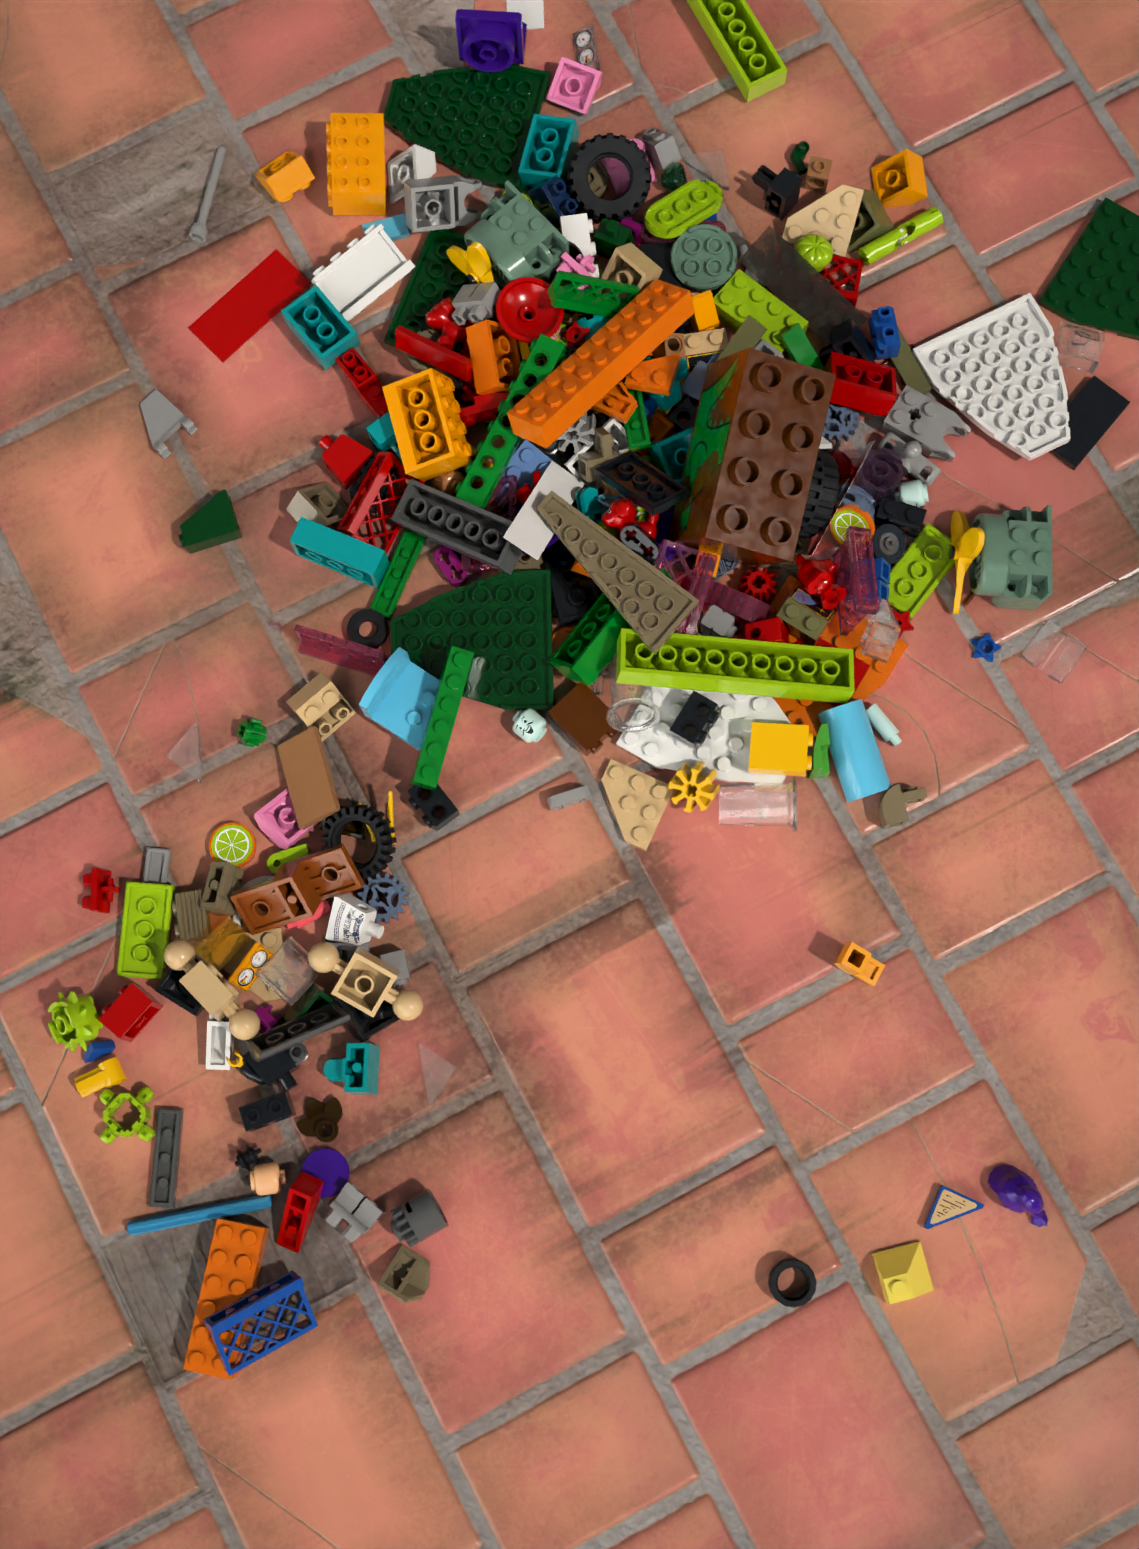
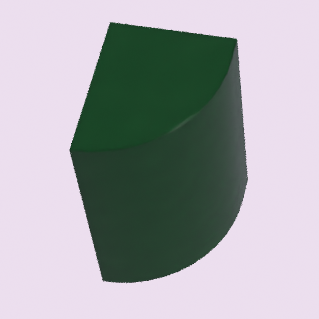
M310 982L281 1017V1020L286 1023L331 1002L336 1003V1001L314 983Z

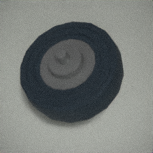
M892 524L877 525L872 539L866 545L867 553L871 559L883 558L889 564H893L902 558L906 542L902 531L897 526Z

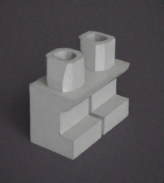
M496 282L468 284L461 287L451 303L455 308L452 318L457 325H464L467 320H471L476 324L486 318H493V307L496 306L497 298L501 292Z
M347 1182L337 1198L329 1205L331 1209L325 1220L335 1228L344 1218L350 1225L342 1235L350 1242H354L361 1234H366L385 1211L370 1198H366L367 1195L352 1182Z

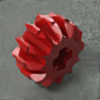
M756 565L754 566V572L746 569V575L740 576L741 584H739L738 589L743 591L741 594L742 598L749 596V604H752L753 600H757V604L761 605L762 599L770 602V596H775L776 594L774 588L777 587L778 582L772 580L775 576L774 573L766 574V567L759 571V567ZM756 582L760 583V589L756 588V585L754 586Z

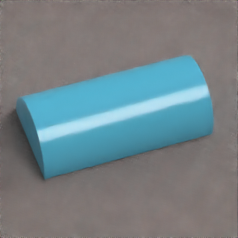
M862 699L817 714L820 724L828 723L829 751L847 803L890 789L892 786Z

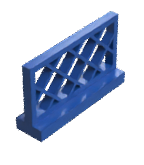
M293 1270L203 1319L229 1376L318 1326L305 1294L302 1278ZM298 1291L300 1298L296 1307L287 1305L289 1295ZM271 1305L279 1306L274 1319L264 1317L267 1308ZM284 1308L294 1311L289 1324L279 1321ZM299 1313L306 1314L309 1322L301 1327L295 1326ZM250 1317L256 1318L252 1332L241 1329L244 1321ZM262 1320L272 1323L267 1336L257 1333ZM277 1325L287 1327L285 1335L280 1339L272 1338ZM226 1330L234 1331L229 1344L221 1342L218 1336ZM239 1333L249 1335L245 1349L234 1346ZM255 1337L265 1340L262 1349L257 1352L250 1350ZM232 1350L242 1352L240 1361L231 1366L229 1358Z

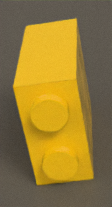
M752 722L749 773L806 777V771L811 770L812 756H807L808 747H813V733L809 732V725Z

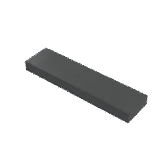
M158 1108L149 1207L175 1208L184 1114L182 1109Z

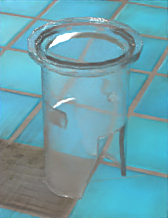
M616 652L608 664L611 707L607 711L606 720L608 725L622 732L634 733L653 727L660 718L659 708L653 703L652 686L616 683Z
M792 777V781L788 783L720 785L719 825L789 826L793 831H796V777Z

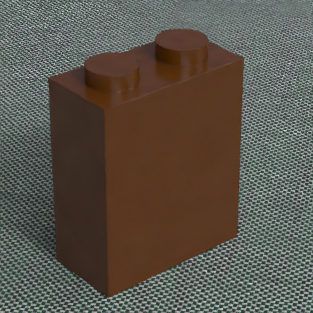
M578 683L548 711L549 718L586 756L591 752L593 754L598 752L604 745L602 742L608 736L612 738L620 730V719L587 685Z

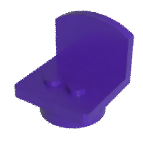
M468 9L456 10L455 21L460 61H466L471 67L484 72L503 71L509 68L513 61H515V64H524L527 24L522 22L521 13Z

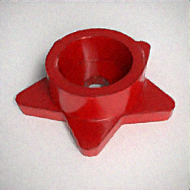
M574 321L572 326L567 331L562 332L561 335L568 340L567 347L582 346L586 342L585 338L589 334L590 329L581 328Z
M891 610V620L884 625V628L894 631L897 638H900L905 631H913L914 627L909 622L911 612L907 611L900 614L895 610Z

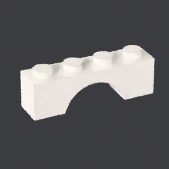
M587 213L561 216V234L569 241V245L574 247L583 257L589 254L591 256L596 255L595 241H590L589 234L593 233L592 219H587ZM593 263L592 265L596 270L590 274L595 278H599L598 264Z

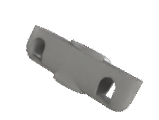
M888 431L877 446L878 451L893 462L896 470L903 475H910L915 480H921L922 484H926L927 487L931 486L941 473V470L921 454L922 447L916 441L905 443L895 434ZM889 446L892 447V450L889 452L885 448ZM921 474H927V475H928V478H927V479H924V478H923L922 476H920V475H921Z

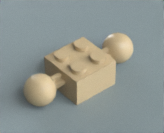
M185 940L171 942L164 951V960L171 969L177 971L184 970L187 973L179 980L180 983L217 1021L220 1022L227 1016L230 1019L229 1030L235 1038L249 1040L255 1037L260 1030V1019L254 1011L240 1009L237 1006L241 1002L237 998L240 993L227 980L224 982L220 980L223 975L210 962L207 965L202 961L197 963L195 961V950L189 942Z
M319 942L310 949L308 961L315 971L320 973L334 971L341 975L331 993L332 995L373 1018L383 1000L392 1004L395 1015L402 1020H414L422 1013L423 1000L417 992L413 990L398 992L391 988L399 974V969L360 947H357L349 963L339 958L337 948L331 943Z

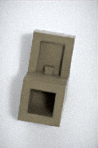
M602 427L595 428V451L578 454L579 476L588 483L601 480L595 475L596 467L621 455L612 448L614 446L613 436Z
M900 784L891 787L879 804V817L882 828L887 829L906 824L909 821L905 805L924 801L927 797L925 788L918 789L917 786L905 788L902 793Z

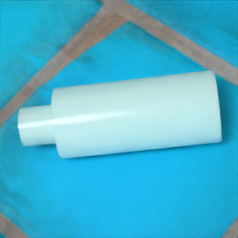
M876 703L866 710L870 723L886 742L891 741L895 747L902 742L897 735L900 731Z

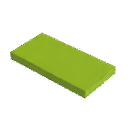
M929 523L926 524L905 551L902 558L890 571L888 605L900 614L910 611V621L955 563L954 559H949L948 555L952 540Z
M126 881L117 976L163 980L165 977L167 964L164 960V951L169 945L172 901L174 900L175 885Z

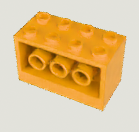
M429 368L382 387L404 470L407 475L426 481L470 463L473 453L470 444L465 438L467 431L465 424L459 416L461 408L454 397L453 391H455V386L451 378L433 368Z

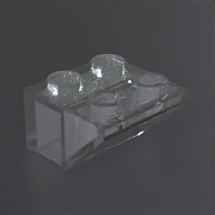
M882 598L879 605L874 604L866 623L868 625L862 634L859 645L863 646L860 654L887 663L895 648L901 628L887 600Z

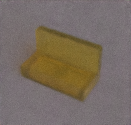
M228 916L194 950L200 957L204 958L208 963L210 962L220 971L251 942L252 938L234 919Z

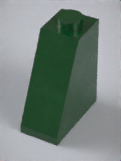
M226 489L221 490L181 524L182 534L178 535L182 547H186L190 554L242 538L234 508Z

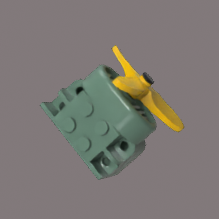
M507 180L505 182L506 193L499 199L497 197L490 199L491 206L481 214L480 221L465 233L464 240L467 251L452 245L446 250V253L451 262L465 273L470 284L494 282L495 280L504 288L509 282L522 277H534L550 284L557 274L556 269L562 262L561 255L564 252L569 254V241Z
M1046 505L1041 512L1031 511L1030 507H1023L1021 510H1007L1002 514L980 513L975 517L971 528L963 511H953L950 521L952 542L948 554L949 559H954L956 566V591L953 614H959L963 582L968 567L971 591L975 595L990 596L992 603L998 608L1036 610L1053 594L1052 505Z

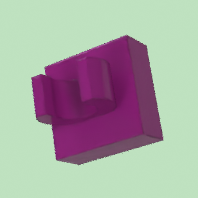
M632 217L624 218L620 225L632 230L637 247L641 241L643 222H634Z
M268 1005L265 1009L260 1006L254 1011L260 1019V1033L275 1028L282 1016L280 1013L276 1017L269 1014L273 1008L272 1005Z

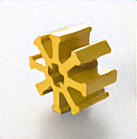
M697 761L692 769L688 766L689 763L686 762L681 765L669 782V789H678L671 800L674 804H677L679 800L685 797L687 798V804L684 811L691 813L697 804L700 807V811H704L720 790V784H712L718 774L715 769H712L710 773L703 776L701 773L705 762Z

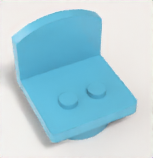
M399 647L374 677L364 693L359 706L366 717L419 751L439 680L412 663L408 653Z

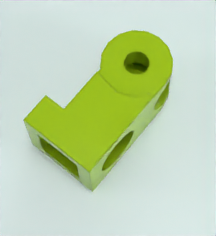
M307 844L274 853L268 858L267 867L276 875L281 864L312 854L310 847Z

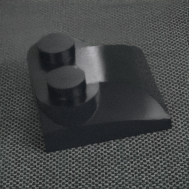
M170 968L155 991L194 1016H198L205 1008L179 981L187 973L184 970L177 971Z
M341 999L336 1001V1004L350 1015L351 1019L345 1025L352 1036L360 1042L369 1040L373 1035L400 1020L395 1015L392 1004L383 1000L374 1018Z

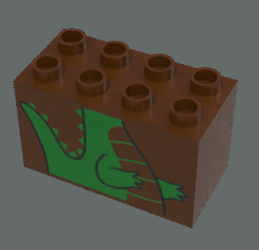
M753 348L744 349L709 363L680 484L690 490V497L675 504L666 543L696 552L700 550L721 555V559L747 566L793 562L836 374Z

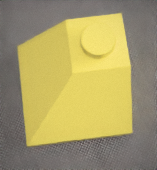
M920 1241L872 1253L886 1303L894 1304L934 1291Z

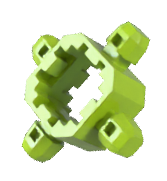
M148 1086L143 1087L137 1092L138 1096L132 1093H120L117 1096L116 1093L109 1089H105L99 1095L104 1105L108 1106L103 1111V1121L109 1128L106 1127L100 1135V1139L104 1143H112L118 1138L117 1134L120 1137H135L137 1135L144 1141H150L155 1136L154 1129L147 1124L151 1119V1109L145 1104L146 1102L149 1103L154 1097L155 1092ZM129 1100L139 1109L141 1115L130 1129L125 1130L113 1116L123 1103Z

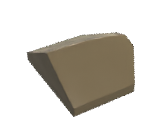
M402 1245L376 1286L403 1303L422 1299L429 1287L430 1262Z

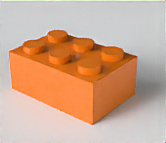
M486 319L467 327V343L472 360L476 393L478 395L509 393L508 388L512 380H517L520 374L521 360L517 340L506 334L499 322Z

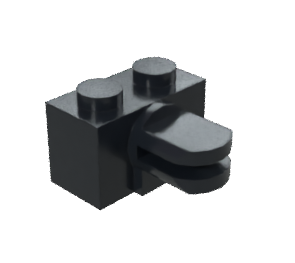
M761 165L752 175L753 182L764 190L763 200L766 201L765 209L782 221L798 202L802 179H800L796 172L789 171L785 167L777 175L765 165Z
M852 318L832 327V343L819 349V359L823 366H825L831 351L874 362V348Z

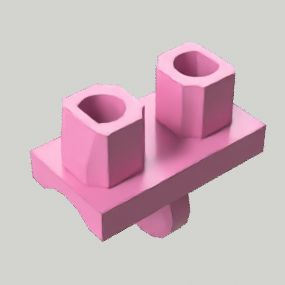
M564 252L561 255L562 262L556 269L557 273L560 270L593 277L590 274L596 270L592 265L594 262L593 256L589 254L583 257L579 254L576 257V260L579 262L577 263L568 253ZM585 284L578 287V289L585 290L592 286Z

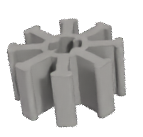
M586 412L557 439L559 440L558 449L565 452L569 443H573L574 453L581 451L582 443L591 447L594 443L596 427L595 414L587 416Z

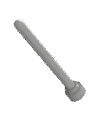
M225 146L218 147L198 220L190 228L189 237L197 242H205L207 238L206 222L225 158Z

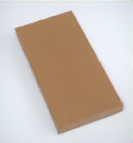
M312 726L277 746L298 827L305 830L339 811L340 805L319 729Z

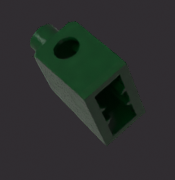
M606 218L601 220L592 239V242L595 241L596 254L607 259L611 258L616 247L629 243L635 245L631 229L620 225L615 220H608Z

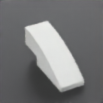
M209 1014V1020L207 1021L206 1069H231L226 1056L232 1060L235 1037L229 1030L230 1019L227 1016L219 1022Z

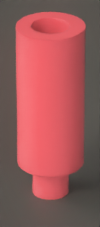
M327 899L322 900L314 916L286 925L289 930L296 926L300 929L331 913L332 908Z

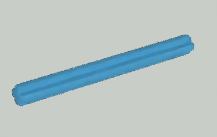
M258 1195L128 1222L129 1235L134 1236L268 1209L272 1207L271 1195Z

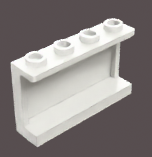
M374 224L364 232L366 235L360 241L358 238L354 239L347 245L349 250L344 254L338 252L330 259L332 263L325 268L322 265L313 272L315 276L311 281L313 285L319 287L347 322L415 268L412 261H407L385 233L382 224L377 227Z

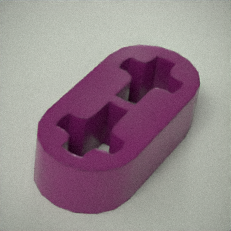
M438 548L434 553L437 567L452 586H463L468 580L465 567L450 548ZM441 554L449 555V565L444 560H441ZM453 568L458 574L462 572L460 580L457 578L452 579L454 577Z

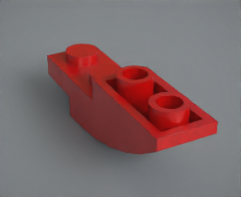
M354 347L335 358L342 372L373 414L380 418L387 412L389 413L382 388L384 386L379 382L376 374Z
M490 393L473 396L475 405L461 408L459 413L465 427H471L481 421L490 422L496 420L499 414L497 412L498 407L503 399H507L509 393ZM518 398L515 401L514 405H516L523 398ZM509 418L505 420L504 424H510Z

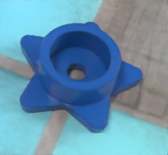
M987 633L981 639L971 640L976 649L973 655L975 659L984 657L987 661L992 662L993 653L1001 648V645L996 644L991 639L990 633Z

